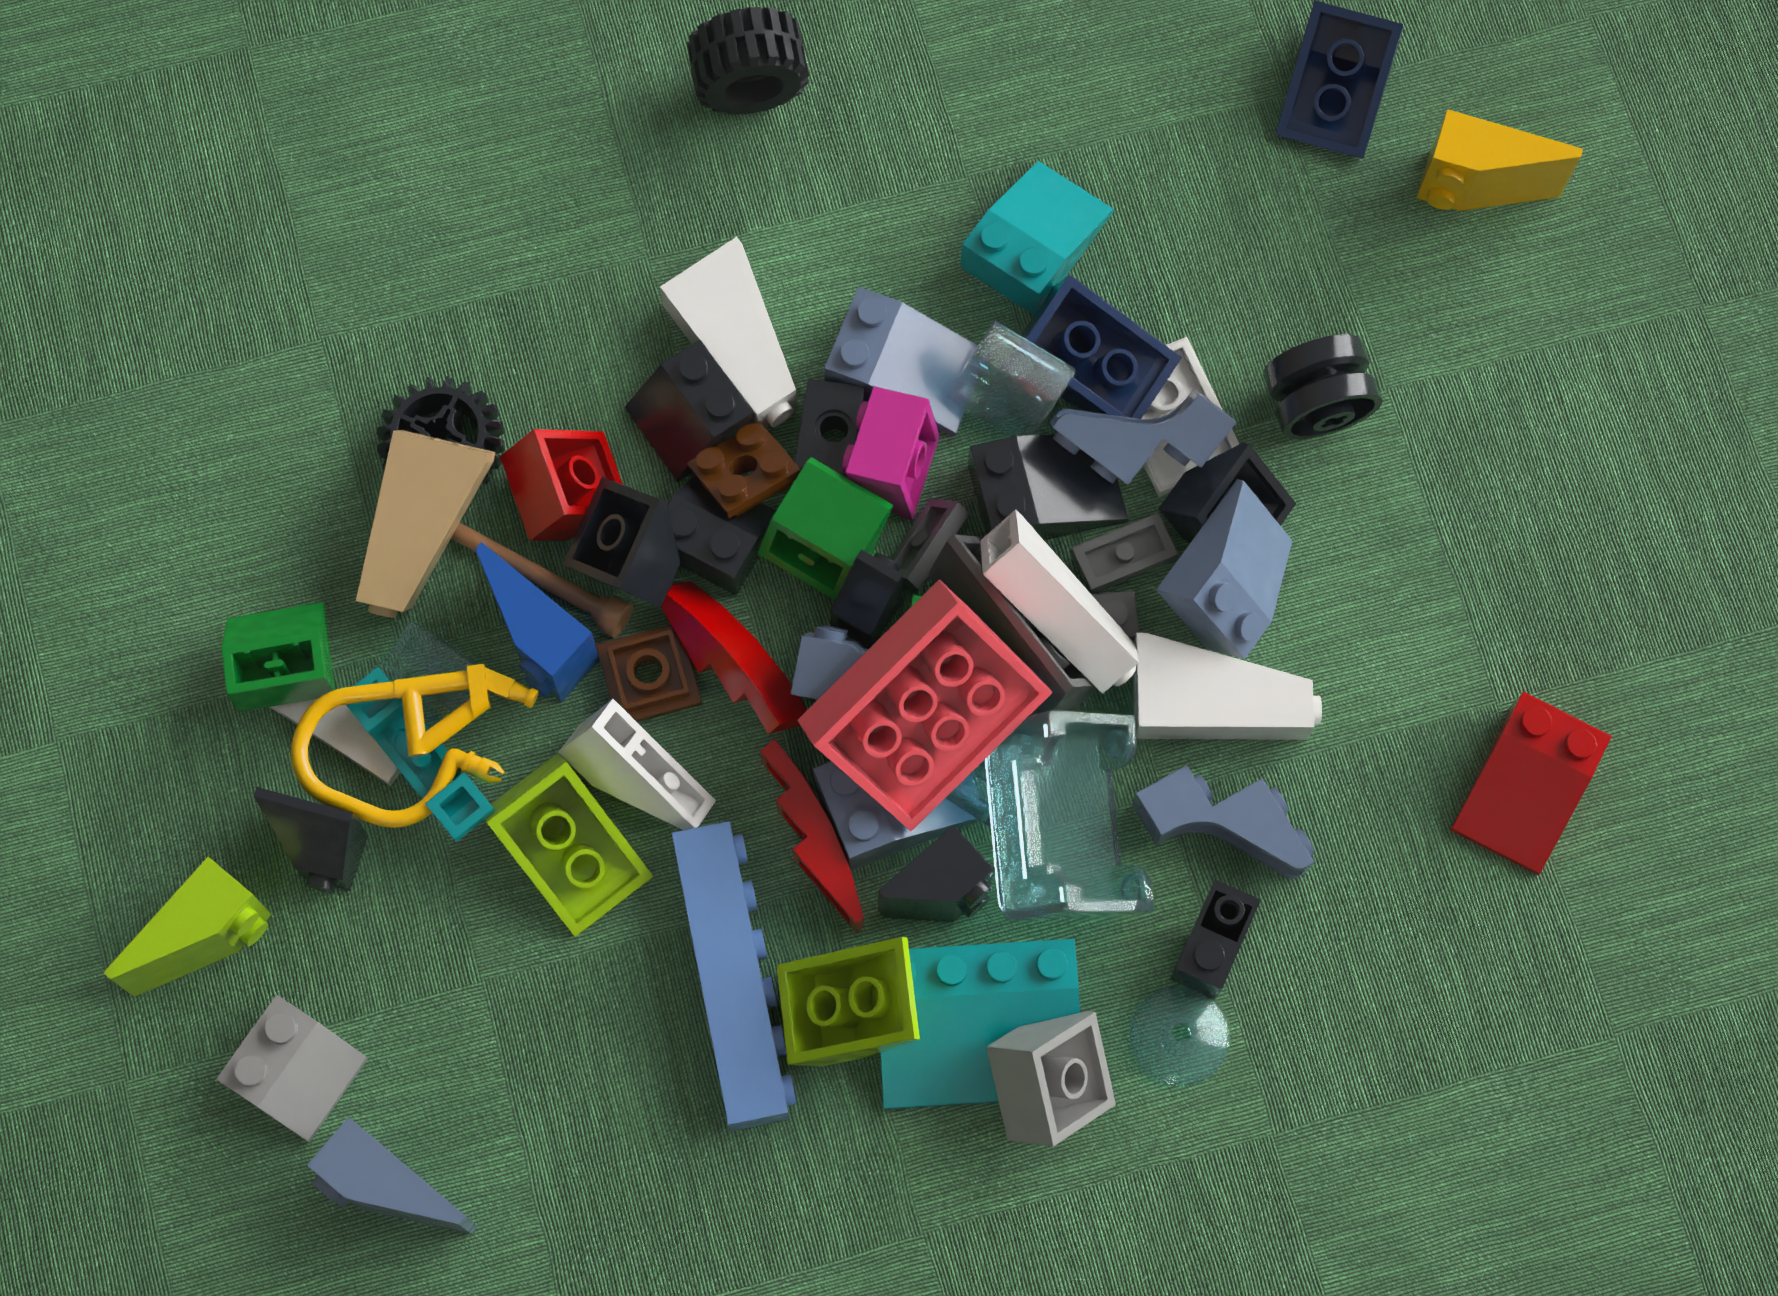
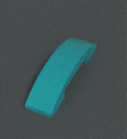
M377 667L354 686L391 681ZM402 698L347 704L346 706L423 799L434 782L447 752L446 748L441 744L428 755L408 757ZM425 724V732H426L429 728H428V726ZM458 768L453 781L425 803L456 842L496 811L465 772L461 773L460 768Z

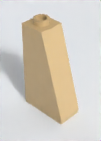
M404 430L393 431L356 601L369 604L368 612L396 618L397 611L405 612L412 609L494 462L496 452Z

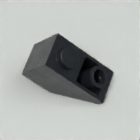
M861 549L832 606L830 625L847 629V636L858 640L868 649L875 644L901 605L903 574L898 572V565L880 553H875L872 556Z
M1215 879L1170 980L1215 1000L1225 984L1261 900Z

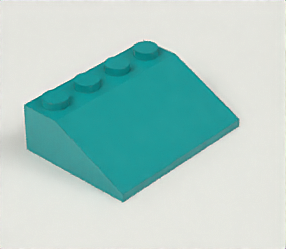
M1075 939L910 948L909 955L920 1040L880 1053L883 1110L999 1103L986 1047L1017 1027L1080 1013Z

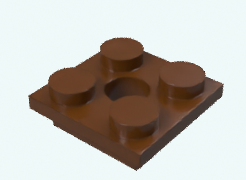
M760 421L743 426L736 435L715 447H709L700 451L696 458L687 462L689 470L729 518L742 515L793 485L792 481L796 480L801 472L799 466ZM754 471L753 473L747 476H741V474L744 472Z
M671 624L596 644L610 699H614L636 722L702 705L689 655ZM645 662H654L662 668L660 677L652 683H643L635 677L637 668Z

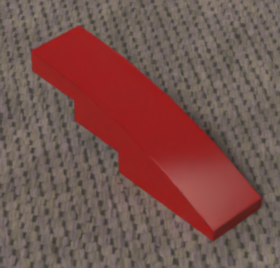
M692 581L672 584L661 608L698 673L714 669L731 701L737 703L748 700L768 734L801 726L798 719L808 709L799 696L791 694V683L756 638L724 606Z
M774 739L760 750L761 764L786 791L776 799L777 812L802 840L792 849L793 860L855 933H857L864 927V916L852 873L830 820L806 779Z

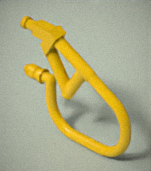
M484 664L467 666L465 671L396 679L391 682L345 687L330 691L315 700L306 709L295 729L291 743V762L294 774L303 789L314 799L327 806L352 812L356 818L388 828L405 827L415 824L432 814V811L425 803L453 781L458 768L461 769V773L471 774L475 778L487 783L501 782L502 780L501 778L490 776L491 769L503 775L505 771L497 762L485 757H479L474 751L466 753L452 748L446 752L434 782L422 800L402 810L381 809L334 790L323 784L316 777L309 763L308 746L313 731L320 719L332 709L342 705L402 698L408 757H420L428 755L491 708L490 693L507 700L522 702L524 706L532 708L539 690L529 689L518 683L515 679L488 669ZM462 690L470 691V699L425 732L421 696Z

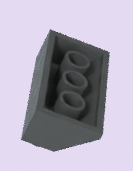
M953 535L946 541L931 567L929 575L935 582L940 579L1053 692L1030 715L1038 721L1042 719L1045 723L1060 722L1092 695L1097 688L983 575L980 540L984 537Z

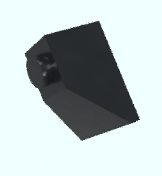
M1241 443L1206 461L1202 468L1196 466L1184 472L1158 509L1179 535L1191 543L1237 479L1243 480L1280 526L1296 503L1251 445Z
M257 787L254 798L293 866L304 879H307L305 885L330 894L334 893L336 887L350 891L368 838V834L352 812Z

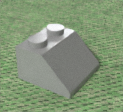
M276 994L216 1080L310 1143L368 1058L322 1024Z
M1086 1011L1020 1026L986 1047L1006 1136L1009 1141L1054 1147L1116 1105L1096 1012Z

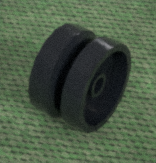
M1341 334L1314 339L1285 351L1265 366L1263 376L1269 394L1274 400L1281 401L1276 409V415L1282 433L1287 438L1301 440L1333 434L1356 425L1380 409L1383 399L1376 379L1371 374L1364 373L1370 362L1364 344L1358 336Z

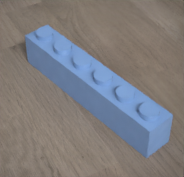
M730 821L673 832L672 838L730 1132L788 1120L787 1106L797 1103L791 1074L784 1076L780 1074L777 1057L787 1054L781 1025L771 1027L767 1008L775 1007L777 1003L772 978L761 979L758 960L767 958L762 929H751L748 912L758 909L752 881L742 883L739 864L748 863L743 834L733 835Z

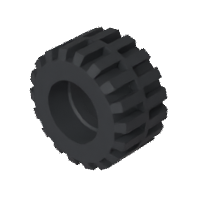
M760 7L731 10L703 22L697 26L698 30L693 31L689 36L687 50L696 97L702 106L712 108V111L728 114H750L773 109L798 96L809 82V71L799 23L796 18H791V14L785 11Z

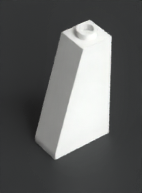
M735 237L660 286L662 304L692 344L698 340L703 342L752 409L754 424L760 421L764 427L768 425L776 427L789 419L794 412V408L797 407L796 388L743 245Z
M1016 509L980 540L983 575L1102 694L1112 685H1122L1134 674L1136 665L1139 663L1135 643Z
M1136 633L1134 643L1139 663L1136 665V670L1133 674L1134 739L1308 740L1315 725L1321 724L1322 701L1320 696H1313V680L1149 633Z

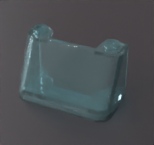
M1045 711L1030 715L985 759L997 899L1000 910L1008 919L1045 920L1138 914L1154 911L1152 886L1147 872L1139 865H1121L1112 770L1128 765L1134 757L1137 746L1134 715Z

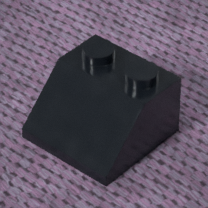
M698 340L663 362L625 406L626 412L677 482L692 473L688 468L687 462L696 458L700 451L709 447H715L736 435L743 426L754 424L752 409L701 340Z
M694 476L673 495L667 505L680 559L679 566L737 596L760 556L758 551L776 510L760 503L738 517L733 516L729 518Z
M601 477L563 565L661 608L680 565L667 502Z
M953 825L878 890V912L884 918L954 922L963 913L968 918H971L990 900L988 894L992 890L991 882L994 868Z

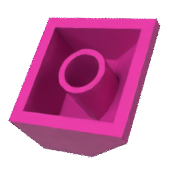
M874 386L869 402L863 401L860 405L856 421L859 433L855 445L849 444L846 448L842 470L846 473L848 479L893 504L892 513L903 519L913 521L940 434L928 398Z

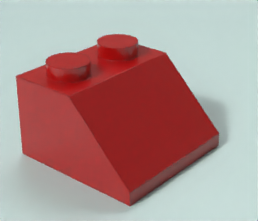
M533 429L499 456L529 541H566L574 538L601 477L623 485L604 431Z

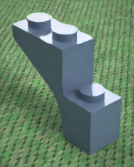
M1195 388L1174 410L1153 419H1136L1062 409L1050 420L1052 428L1057 431L1053 437L1055 441L1074 455L1082 449L1095 459L1090 467L1111 483H1114L1118 477L1126 484L1132 481L1163 439L1168 442L1163 450L1180 464L1186 467L1191 460L1202 468L1237 423L1230 415Z
M1186 765L1137 792L1133 800V808L1157 846L1179 835L1205 833L1223 840L1289 879H1296L1304 875L1314 864V860L1311 857L1314 854V848L1309 838L1301 829L1295 831L1285 815L1288 813V807L1284 798L1275 787L1269 789L1263 778L1212 806L1209 801L1213 799L1207 783L1201 775L1193 776Z

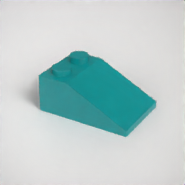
M1038 161L988 209L963 242L960 267L1035 315L1049 292L1067 276L1111 217L1114 209Z

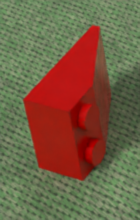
M1523 691L1510 707L1450 831L1539 875L1589 785L1612 736Z

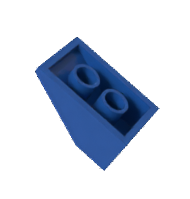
M481 542L475 550L521 660L519 667L527 675L524 678L525 682L531 688L539 690L538 694L543 698L552 694L562 703L600 661L592 632Z

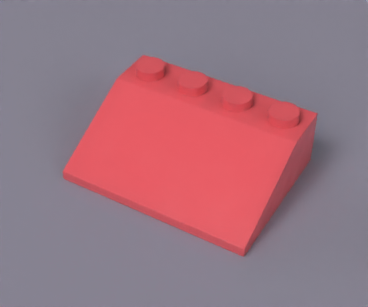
M939 579L798 719V722L814 747L906 828L912 831L1053 692Z

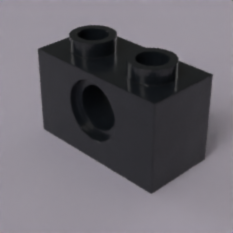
M808 379L795 463L801 470L812 457L847 478L846 473L842 470L843 457L849 444L855 445L859 433L856 421L860 405L864 401V386ZM838 429L844 432L846 437L839 442H829L822 435L828 430Z

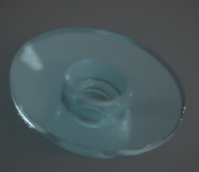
M1170 987L1150 995L1139 1006L1130 1026V1045L1137 1063L1150 1077L1171 1086H1191L1209 1078L1223 1063L1229 1047V1029L1221 1009L1207 995L1187 987ZM1177 1025L1186 1026L1190 1031V1039L1186 1042L1177 1041L1172 1034L1173 1028Z

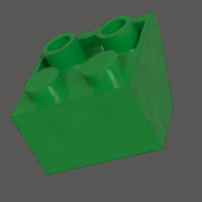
M811 457L773 515L758 555L836 600L861 549L870 555L873 554L893 504Z
M323 602L226 619L221 647L226 693L239 712L318 699L324 694L335 690L326 612Z

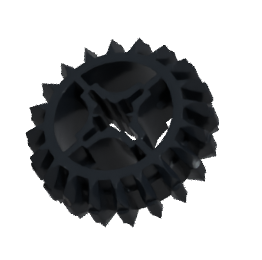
M448 376L444 379L442 387H436L434 380L427 377L425 382L427 389L418 391L415 385L409 383L407 389L410 397L404 399L402 396L394 395L392 401L397 411L383 410L382 418L387 425L377 427L376 432L379 440L383 441L377 445V452L380 458L386 459L382 464L384 470L393 431L404 430L433 438L439 437L440 439L441 435H448L450 438L448 441L496 452L495 454L505 451L504 440L499 438L505 433V428L502 421L496 420L499 416L496 405H486L488 398L482 390L472 394L471 384L466 380L455 389L453 379ZM440 411L438 414H436V415L433 416V417H428V418H425V417H424V416H426V415H428V414H430V413ZM463 415L470 418L478 426L476 444L468 442L466 435L460 433L462 429L460 421ZM496 455L490 469H499L500 461ZM487 473L482 483L488 485L490 478Z

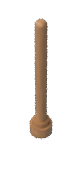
M459 523L451 537L452 540L476 552L475 549L481 542L484 543L531 583L590 614L591 621L597 623L596 628L613 638L621 634L631 617L633 605L616 595L611 598L606 595L599 598L462 523Z

